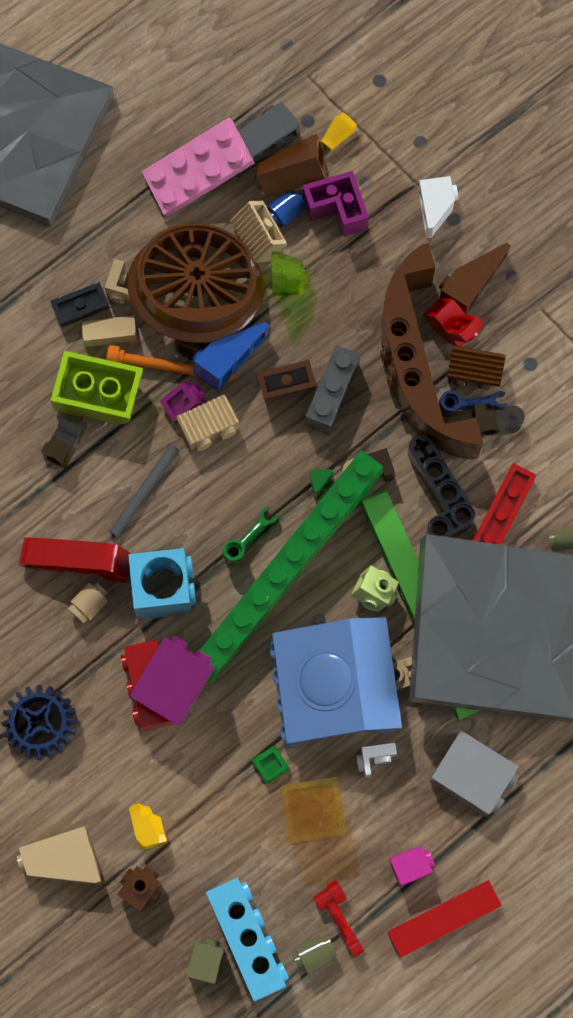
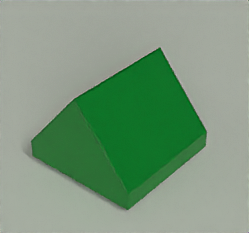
M331 469L309 470V480L314 498L319 499L334 480V471Z

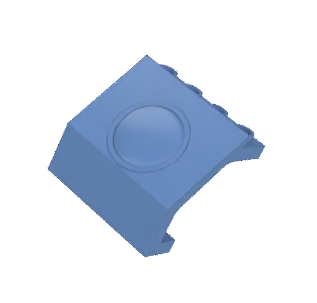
M386 617L350 618L272 633L273 638L270 639L269 651L274 663L273 681L277 686L278 698L276 705L281 717L280 735L282 740H284V748L296 747L309 741L370 731H379V734L390 733L402 728Z

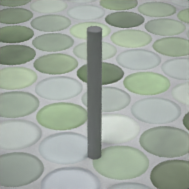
M171 444L168 446L109 530V533L118 538L179 450Z

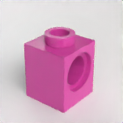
M422 845L389 859L399 887L432 873L431 867L435 866L429 850L424 851Z

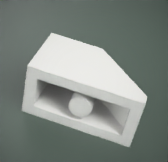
M451 176L419 180L418 195L426 239L432 238L453 211L454 201L458 200L457 186L452 185Z

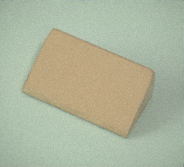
M135 316L82 321L84 346L93 347L136 342Z

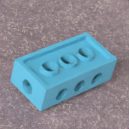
M237 877L207 891L206 894L254 1002L285 988L284 981L288 980L289 977L282 962L276 964L272 954L276 953L277 950L270 935L264 937L261 931V927L265 926V923L258 908L252 910L248 902L253 899V896L246 881L240 884ZM234 905H241L245 908V914L242 918L232 919L229 916V911ZM247 931H252L257 935L256 943L250 947H246L241 943V937ZM258 958H265L269 962V969L264 974H257L253 970V963Z

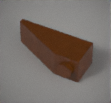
M505 243L457 268L451 277L446 275L439 285L441 290L440 297L454 299L461 310L467 315L507 258L511 245Z

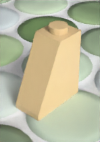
M85 826L20 847L21 855L16 856L21 873L26 871L27 876L32 878L95 885L103 883L90 836Z

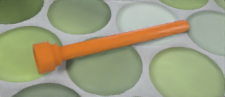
M109 345L106 360L196 376L193 374L194 365L125 353V350H121L119 346ZM234 375L227 382L232 381Z

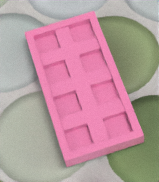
M228 117L144 169L142 173L163 215L168 217L255 164L233 120Z

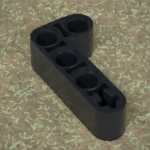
M419 434L414 436L409 443L408 458L442 512L429 521L426 534L435 535L432 532V528L434 526H441L446 531V534L443 535L444 537L456 538L471 528L475 519V510L433 441L426 435ZM416 446H418L420 449L425 448L424 455L420 450L417 452L415 451ZM432 467L437 468L441 475L432 477L428 474L427 470ZM450 490L454 493L455 498L451 500L444 499L441 492ZM457 513H465L469 521L461 523L456 519L455 515Z

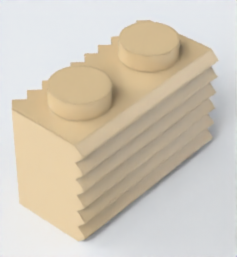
M249 201L230 220L236 236L247 246L255 263L272 261L284 246L287 245L263 201Z
M225 394L176 417L177 424L191 451L196 448L198 451L205 450L212 445L211 441L220 437L222 440L234 436L237 433L236 430L239 429V421Z

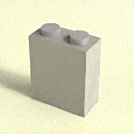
M460 731L430 779V782L485 817H488L491 812L497 814L505 801L501 798L506 788L511 790L518 780L519 776L515 772L519 766L465 732Z

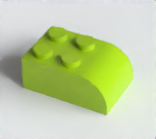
M64 351L50 400L53 409L108 423H129L143 368Z

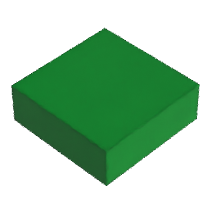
M275 745L251 760L266 785L290 770V767Z

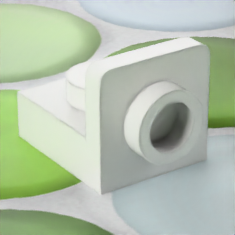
M395 743L362 747L361 755H356L358 771H364L365 778L371 777L369 760H374L375 764L391 762V757L397 755Z

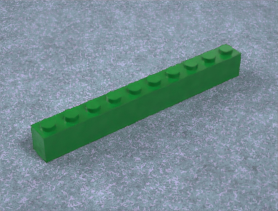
M361 450L200 649V651L212 657L210 663L216 666L207 681L209 684L213 685L383 474V466Z

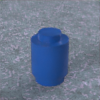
M292 190L290 193H284L269 205L267 209L276 225L284 228L303 213L302 209L306 207L303 198L295 190Z

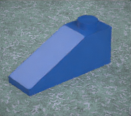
M263 322L211 342L205 349L201 348L193 358V374L216 391H219L267 339L269 324Z

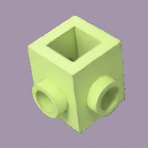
M369 566L361 573L350 596L360 601L366 609L379 612L386 606L390 607L394 603L398 595L395 589L399 582L393 579L388 572Z

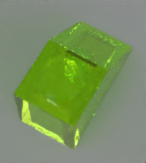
M277 251L271 252L273 296L304 295V285H309V269H304L303 260Z

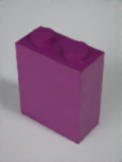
M173 636L172 639L168 637L163 638L131 692L130 697L174 724L182 725L216 666L210 663L212 657L200 650H197L195 654L186 648L187 642L177 636Z

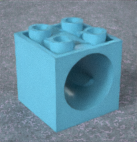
M184 548L129 554L133 606L138 620L192 614V606L197 605L194 583H189V579L194 578L191 556L185 555ZM172 570L177 576L180 575L183 578L181 588L172 597L157 599L152 594H147L144 591L147 579L156 571Z

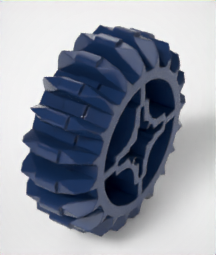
M37 685L36 693H33L30 687H26L27 696L23 697L20 692H17L16 697L19 701L17 703L13 700L8 701L13 710L3 711V714L10 718V720L1 722L3 727L10 728L3 732V736L5 738L13 737L9 740L8 745L10 748L18 745L15 751L18 755H21L27 749L26 758L28 760H31L34 752H36L38 761L43 760V752H46L49 759H53V749L56 748L62 754L64 751L60 744L64 742L68 746L71 745V741L66 738V735H76V731L69 728L71 725L78 724L77 719L69 718V716L76 713L75 708H67L71 703L69 698L60 701L63 697L62 691L59 690L52 696V686H48L45 693H43L41 685ZM35 702H49L38 711L26 709L27 706ZM56 707L59 708L62 716V724L59 731L51 725V718ZM20 715L28 721V727L25 731L26 735L23 739L18 732V719ZM29 716L39 720L46 717L43 721L50 730L41 726H37L36 729L33 728L36 725ZM42 734L53 737L51 741L44 744H30L32 740H36Z

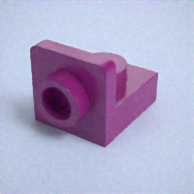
M182 382L163 397L160 403L172 421L177 423L176 417L201 406L207 403L204 398V391L198 384Z

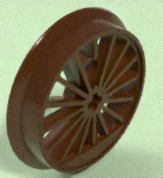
M180 224L158 233L136 255L128 273L127 287L129 298L140 318L157 332L184 342H213L241 331L257 315L264 297L263 275L247 246L232 233L209 224ZM194 243L205 244L204 249L198 245H194ZM182 244H189L184 249L180 246ZM213 246L218 248V250L205 262L209 247ZM173 247L180 259L166 250ZM225 252L232 256L216 263ZM160 256L170 264L154 261V258ZM189 257H196L198 260L192 261ZM238 263L242 267V269L224 270ZM148 268L167 274L145 275V272ZM247 278L248 285L227 279ZM169 283L153 291H149L146 286L147 284ZM224 289L236 291L239 293H243L245 295L242 298V300H239L227 291H225ZM178 290L164 305L159 304L155 300ZM187 292L188 296L184 308H172ZM203 294H205L213 307L204 308ZM214 294L229 303V305L221 306ZM193 296H197L199 308H189Z

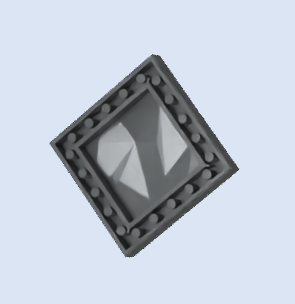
M0 43V207L52 226L114 97L113 86Z
M430 534L423 536L420 541L409 701L572 722L573 555Z

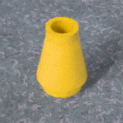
M343 112L339 116L335 115L320 141L321 144L332 152L335 147L355 133L354 129L357 124Z

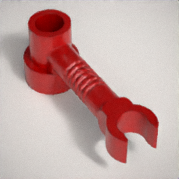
M335 879L326 885V889L314 895L313 898L321 911L328 910L351 953L356 957L365 950L338 907L340 903L347 900V897Z

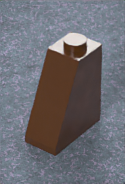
M318 134L311 135L258 164L257 174L254 175L257 188L259 190L263 189L266 198L325 179L326 155Z

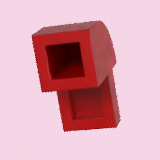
M440 297L423 314L432 328L454 346L461 347L464 343L473 340L478 335V330L484 325L478 316L466 315L455 300L451 298Z

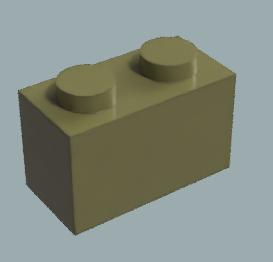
M203 938L202 943H194L186 977L217 985L225 953L223 948H219L220 942Z

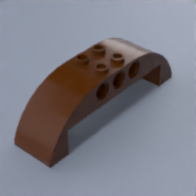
M426 243L412 251L401 262L387 287L381 320L382 350H380L382 364L388 365L389 374L386 375L388 387L390 390L394 389L399 408L413 430L418 435L428 436L440 451L459 458L472 460L478 458L483 445L477 418L444 425L409 294L410 291L432 287L435 264L430 245Z

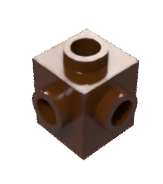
M136 866L134 871L129 868L120 881L123 887L117 895L143 913L149 903L154 905L163 892L159 889L162 883L157 880L160 875L148 866H145L143 870ZM145 883V889L140 892L137 891L138 884Z

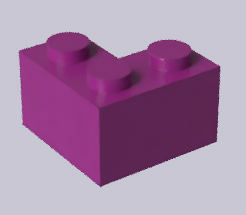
M353 171L303 185L302 198L306 204L305 208L310 221L335 214L343 237L368 230L369 216Z

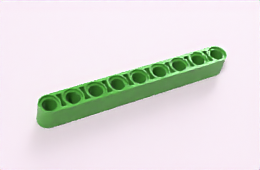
M384 489L364 497L360 501V505L393 579L399 582L397 585L398 591L415 626L419 560L387 491ZM451 707L458 720L480 712L479 710Z

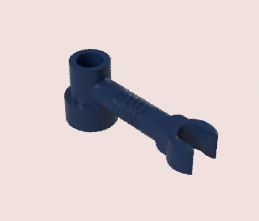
M446 391L439 400L441 414L443 417H450L459 410L473 409L474 404H485L486 408L502 411L508 404H499L496 398L504 397L506 392L497 391L494 395L461 400L458 393Z

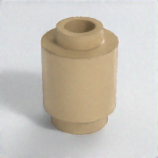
M97 582L93 586L88 583L72 599V605L68 610L82 623H85L88 619L91 620L108 602L105 596L108 593Z

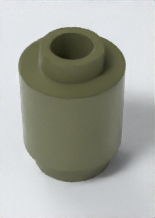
M326 934L323 937L318 935L295 947L297 954L293 955V958L299 970L305 969L309 974L332 962L331 958L337 956V953Z

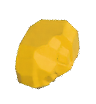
M140 803L132 805L129 811L139 850H146L166 844L167 839L161 817L154 815L149 806L141 805Z

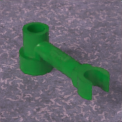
M269 507L262 509L257 522L239 541L229 540L224 544L222 554L228 565H238L244 557L245 550L267 527L276 524L278 515L272 520H267L264 517ZM234 553L237 556L231 557L229 554Z

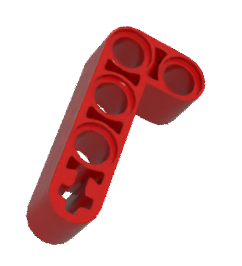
M25 537L23 538L19 566L32 570L100 575L109 581L127 583L130 574L129 554L131 553L121 546L111 543Z

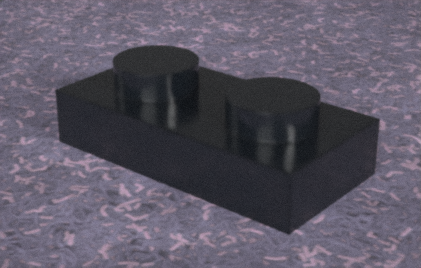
M100 282L50 301L60 327L67 326L110 308Z

